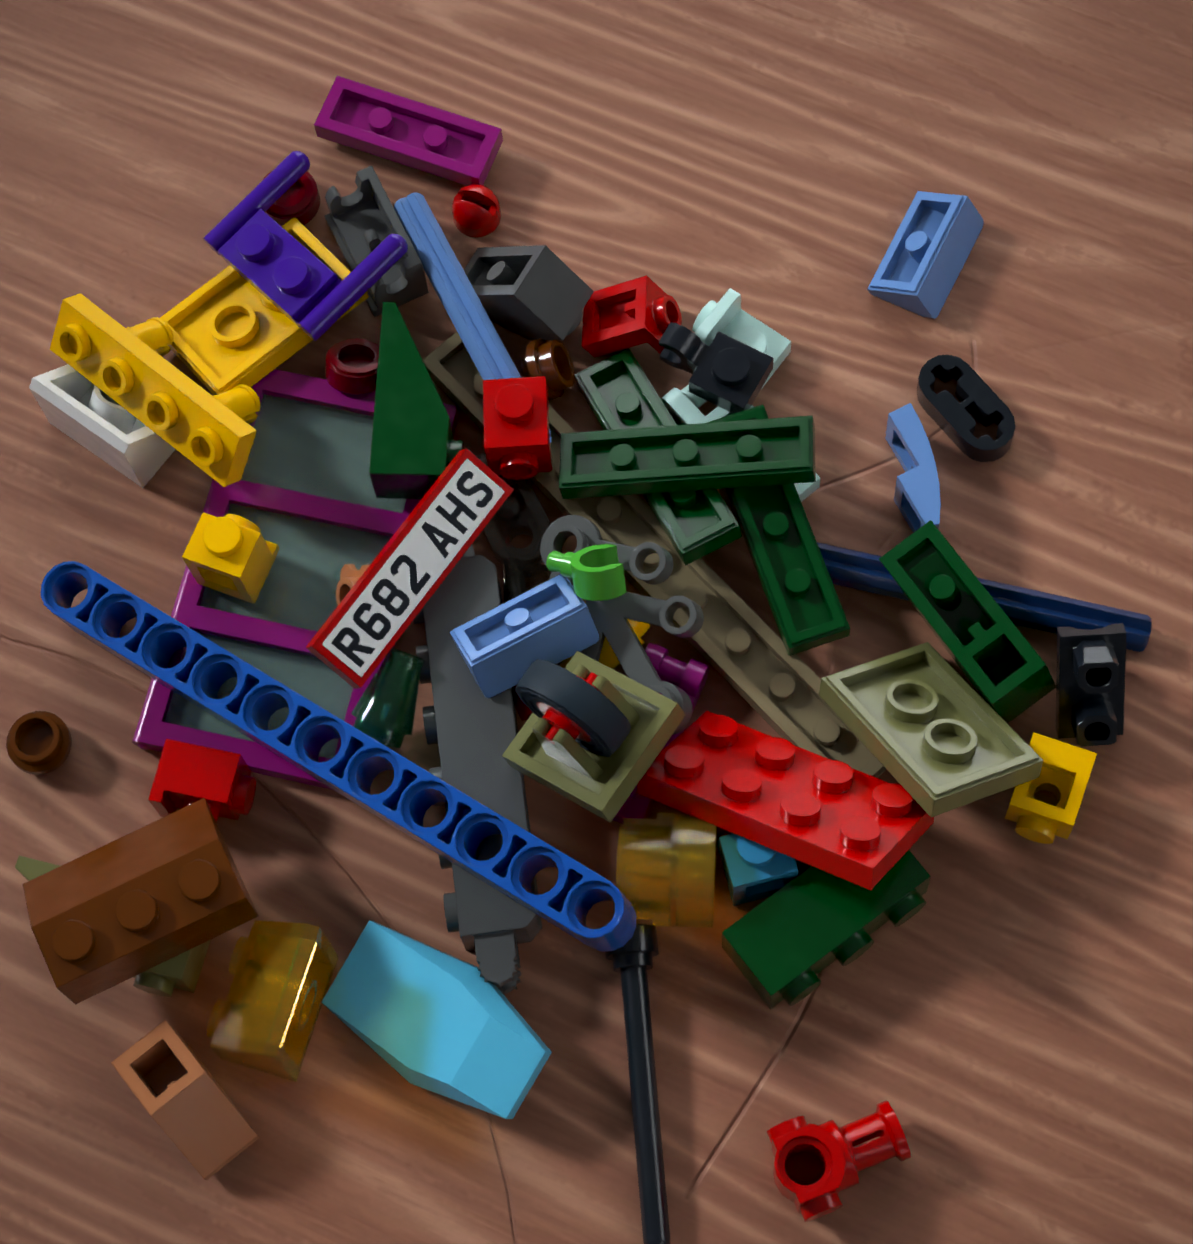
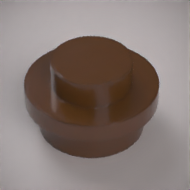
M537 339L528 343L526 357L522 359L521 363L523 376H546L548 400L561 397L564 389L573 386L575 381L574 366L567 349L559 340L547 342L544 339Z
M34 711L20 717L10 728L6 740L7 752L12 762L20 770L34 775L47 774L59 768L67 759L72 745V738L67 725L57 715L47 711Z

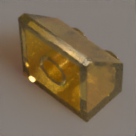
M254 920L249 937L241 936L238 939L229 964V973L235 975L226 1000L218 999L215 1003L207 1026V1037L212 1038L210 1048L222 1060L294 1082L297 1081L323 1004L322 1000L327 993L339 957L320 927L307 923Z

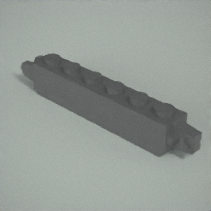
M471 545L413 620L414 624L425 623L427 645L416 646V657L421 684H432L434 705L423 707V721L427 744H438L441 767L430 768L429 772L531 833L524 774L512 768L502 757L505 750L518 734L512 687L494 697L486 698L450 634V631L503 604L496 565L482 555L475 556L473 546ZM438 802L434 804L435 807L445 805L447 814L448 802ZM493 834L484 838L477 849V860L485 861L495 857L502 847L503 836L501 834ZM439 855L441 869L452 868L455 892L444 893L443 895L448 933L459 932L466 951L475 950L476 961L480 965L477 969L481 971L480 977H484L485 982H490L497 986L504 996L514 989L517 990V984L521 983L519 978L521 972L518 971L521 968L518 944L531 942L542 929L541 917ZM536 875L531 883V893L534 895H538Z

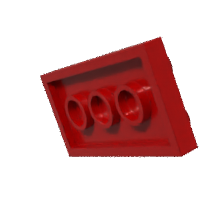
M709 711L703 713L658 754L637 784V793L868 890L874 888L934 823V817L931 818L900 784L888 783L853 769L842 761L830 760L795 746L786 739L772 737L737 723L728 716L717 715Z

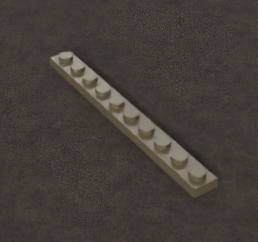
M455 332L425 357L423 362L431 379L484 432L483 379L458 332ZM548 404L553 470L538 473L536 476L529 478L531 482L565 516L579 515L593 522L599 529L604 541L637 547L645 542H653L666 549L673 558V570L667 580L660 584L652 585L638 579L631 571L624 570L625 578L643 596L667 600L673 596H685L701 607L704 615L703 625L694 636L685 639L783 739L830 760L842 761L853 769L878 778L886 768L819 696L821 679L796 654L788 656L783 640L701 558L685 566L651 507L638 494L573 499L562 498L559 490L561 433H575V431ZM658 553L650 554L644 560L643 570L645 574L654 572L659 566L660 559ZM687 606L677 609L674 613L673 623L676 628H680L688 622L690 611Z

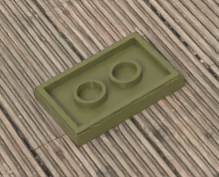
M928 642L821 678L819 696L931 818L1040 777L1043 759Z

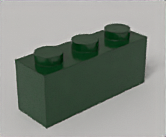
M910 850L901 857L872 890L810 866L722 932V948L769 1009H772L784 999L789 1006H793L820 985L821 980L817 974L834 961L838 960L842 966H846L866 952L874 943L869 935L890 920L895 927H898L918 913L926 904L922 895L927 892L931 876Z

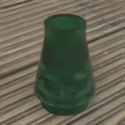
M392 648L385 656L351 712L356 717L353 727L383 745L401 748L405 735H412L420 673L425 660L408 652Z

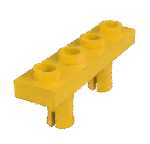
M81 293L63 299L50 350L220 485L226 487L240 481L257 432L256 429L249 425L257 419L258 415L255 413L260 411L261 405L257 393L246 384H239L221 394L213 396L162 357L171 350L167 345L173 343V332L170 326L159 317H153L146 322L125 328Z

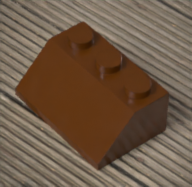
M205 798L22 884L31 929L56 988L75 1005L259 917Z

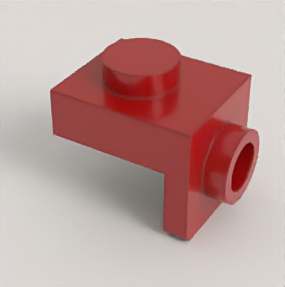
M546 376L483 380L484 450L488 467L497 475L513 480L529 479L538 473L552 471Z

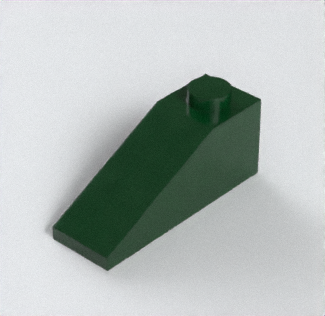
M383 302L369 475L376 498L422 499L460 450L465 449L464 441L454 440L449 415L396 303Z
M931 520L879 558L969 681L1007 724L1056 688L1047 665Z

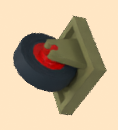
M576 651L565 668L546 660L537 659L527 669L515 689L519 698L533 713L505 750L502 757L515 770L611 823L686 714L677 702L579 651Z

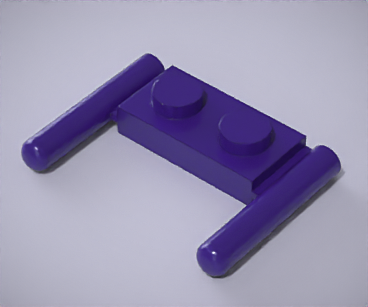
M293 151L231 210L203 240L316 342L406 254L408 245L401 235L395 233L388 235L341 281L331 269L265 213L310 168L308 157L301 151Z

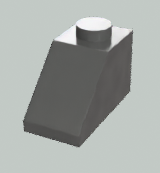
M546 245L477 248L464 269L490 320L527 340L563 341L580 324L583 317L582 310L594 292Z

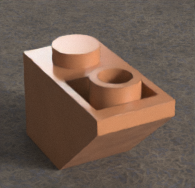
M166 1020L111 1062L150 1116L204 1180L207 1181L260 1138L184 1038Z

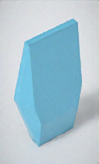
M368 921L322 1000V1003L410 1084L504 1119L514 1118L552 1053L498 987L490 982H485V978L480 977L481 971H478V967L375 921Z

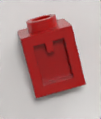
M647 275L594 291L583 310L582 347L594 358L644 343H648L661 354L664 348L659 345V340L670 322L682 324L679 306L672 296L667 295Z

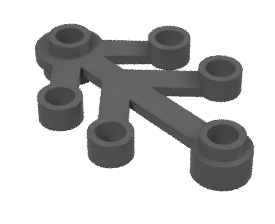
M566 515L558 518L549 525L541 540L540 551L545 565L548 555L552 551L562 553L564 542L568 537L575 535L577 546L573 553L593 545H616L618 561L623 563L624 570L631 571L635 577L648 584L656 585L664 582L669 578L673 570L671 554L658 544L645 542L637 547L604 541L597 526L579 515ZM658 553L660 559L659 566L654 572L645 574L643 570L644 560L650 554ZM551 572L549 580L561 573ZM568 578L570 583L573 585V580L571 578ZM630 592L609 600H586V605L599 634V641L580 652L599 662L606 636L629 678L679 704L686 716L672 735L681 732L689 723L692 715L691 700L682 688L669 682L661 681L627 619L661 626L667 632L677 637L689 638L694 636L703 625L704 615L701 607L685 596H673L667 600ZM687 606L690 611V618L684 626L676 628L673 623L674 613L677 609Z

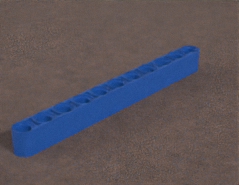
M76 561L62 562L54 566L45 575L41 584V598L44 605L83 637L587 946L599 951H614L623 947L632 938L636 929V912L631 902L611 881L86 565ZM88 589L85 599L79 605L71 608L74 597L79 592ZM137 618L134 629L128 635L119 638L122 626L127 621ZM187 647L184 659L178 665L168 668L170 657L177 650ZM237 677L234 691L227 697L217 699L220 686L226 680ZM289 708L286 721L279 728L268 730L270 717L277 710ZM341 738V747L338 753L326 762H319L321 748L328 741ZM385 770H394V779L391 786L380 794L371 795L373 779ZM438 802H448V811L441 823L433 827H423L424 815L431 805ZM493 834H501L503 836V844L498 854L489 860L478 861L477 849L483 839ZM547 867L558 868V880L549 892L539 895L531 893L532 880L540 870ZM600 901L614 902L615 913L612 920L606 926L600 929L587 928L586 917L594 904Z

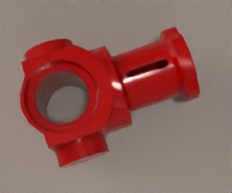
M888 1101L877 1104L875 1113L842 1127H838L833 1120L820 1125L807 1124L804 1116H798L784 1121L767 1131L775 1157L773 1170L775 1184L784 1197L795 1203L798 1213L801 1212L805 1222L825 1216L842 1207L843 1205L838 1193L859 1184L858 1172L893 1157L900 1161L911 1158V1152L903 1129ZM801 1152L811 1153L816 1156L824 1169L821 1179L814 1184L806 1186L792 1181L785 1170V1164L791 1156Z

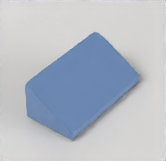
M917 191L867 289L869 293L920 316L936 319L983 228V218L969 197Z
M561 574L450 631L453 641L486 698L494 697L517 685L530 665L537 659L557 664L573 656L576 651L580 652L599 641V634L587 605L582 598L575 594L574 587L568 578L563 577Z

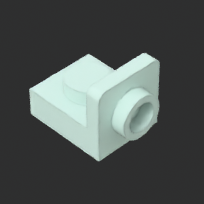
M731 288L728 289L718 303L713 300L709 301L700 311L693 324L692 331L708 346H710L719 331L773 357V370L764 385L791 352V341L742 310L741 294Z

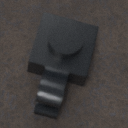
M670 322L659 340V345L664 348L660 354V359L672 367L693 374L689 380V392L733 414L750 409L773 370V357L719 331L710 346H708L688 328Z

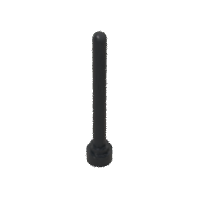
M636 924L632 938L623 947L614 951H605L606 959L613 960V971L620 972L643 1243L670 1244L647 970L653 968L652 957L659 954L657 929L654 925Z

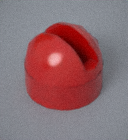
M470 184L461 188L454 197L452 214L454 223L461 233L469 237L478 238L489 235L498 227L501 220V210L498 198L491 189L481 184ZM471 201L490 206L489 211Z

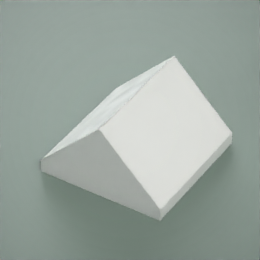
M69 364L32 378L29 389L49 423L140 487L144 488L175 451L174 447Z

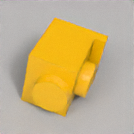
M203 512L182 558L198 584L255 604L280 548L278 544L264 540L260 532L261 529L244 517L235 514L215 517Z
M1033 732L1029 746L1043 759L1040 777L1015 786L1005 819L1017 822L1015 831L1020 836L1034 842L1052 844L1055 835L1067 840L1069 838L1097 753ZM1041 790L1050 791L1056 796L1058 804L1053 806L1035 800L1034 794Z

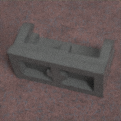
M371 165L356 172L355 183L358 188L352 194L341 197L335 186L328 189L325 199L329 214L324 217L351 272L388 235L392 233L399 234L406 240L408 245L406 254L367 291L369 297L366 299V302L373 316L376 317L382 314L383 302H395L397 307L429 293L422 262Z

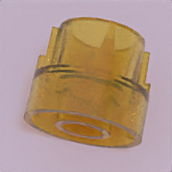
M657 813V819L624 818V825H620L618 836L616 887L631 902L636 912V919H653V926L713 928L717 826L691 815L680 813Z

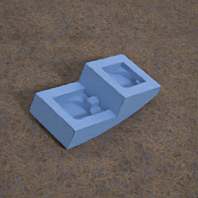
M909 403L888 414L885 439L905 473L897 476L894 501L914 533L930 520L939 529L941 500L939 478L931 445L912 404Z

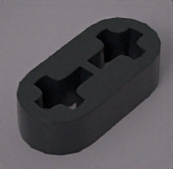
M938 355L928 360L921 368L917 384V398L922 408L956 446L972 460L993 462L1003 457L1010 449L1016 427L1015 419L1010 409L970 365L961 358L952 355ZM938 377L945 383L954 378L957 381L955 394L961 403L947 390L941 391L938 394L933 392L935 378ZM970 414L985 427L993 422L998 425L996 440H993L988 435L981 436L979 439L974 437L976 422Z

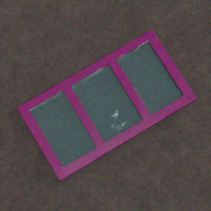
M274 369L251 387L257 393L261 406L260 411L255 413L258 415L257 419L249 424L257 432L240 481L226 487L212 479L203 512L215 517H225L226 514L244 517L261 529L260 532L264 540L278 544L280 550L255 604L198 584L186 565L171 617L368 736H371L396 643L365 684L357 689L349 685L305 647L337 608L336 588L340 581L342 567L345 564H354L357 569H360L362 565L371 564L421 499L376 498L369 475L376 390L365 394H348L333 388L326 379ZM443 403L449 415L454 436L459 418L458 406ZM187 647L177 650L170 657L168 668L178 665L184 659ZM237 677L226 680L220 686L217 699L227 697L234 691ZM151 679L132 743L143 750L150 749L162 752L165 740L171 739L241 754L253 773L333 790L159 682ZM289 708L277 710L270 717L268 730L279 728L286 721ZM341 738L330 740L321 748L319 762H326L338 753L341 747Z

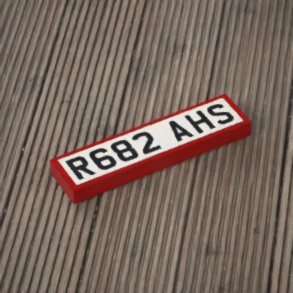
M467 448L460 450L305 648L354 689L361 688L514 489Z

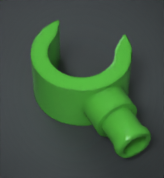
M593 545L583 548L576 553L567 552L564 554L559 551H552L547 557L546 566L548 570L560 572L563 577L571 578L575 594L582 599L603 601L617 598L627 592L623 563L618 561L616 545Z

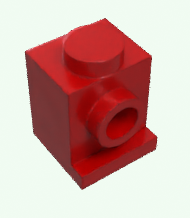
M166 739L148 800L161 817H165L176 812L177 808L182 809L205 798L216 823L218 817L238 820L240 814L248 815L251 810L256 791V779L251 777L252 772L241 754Z

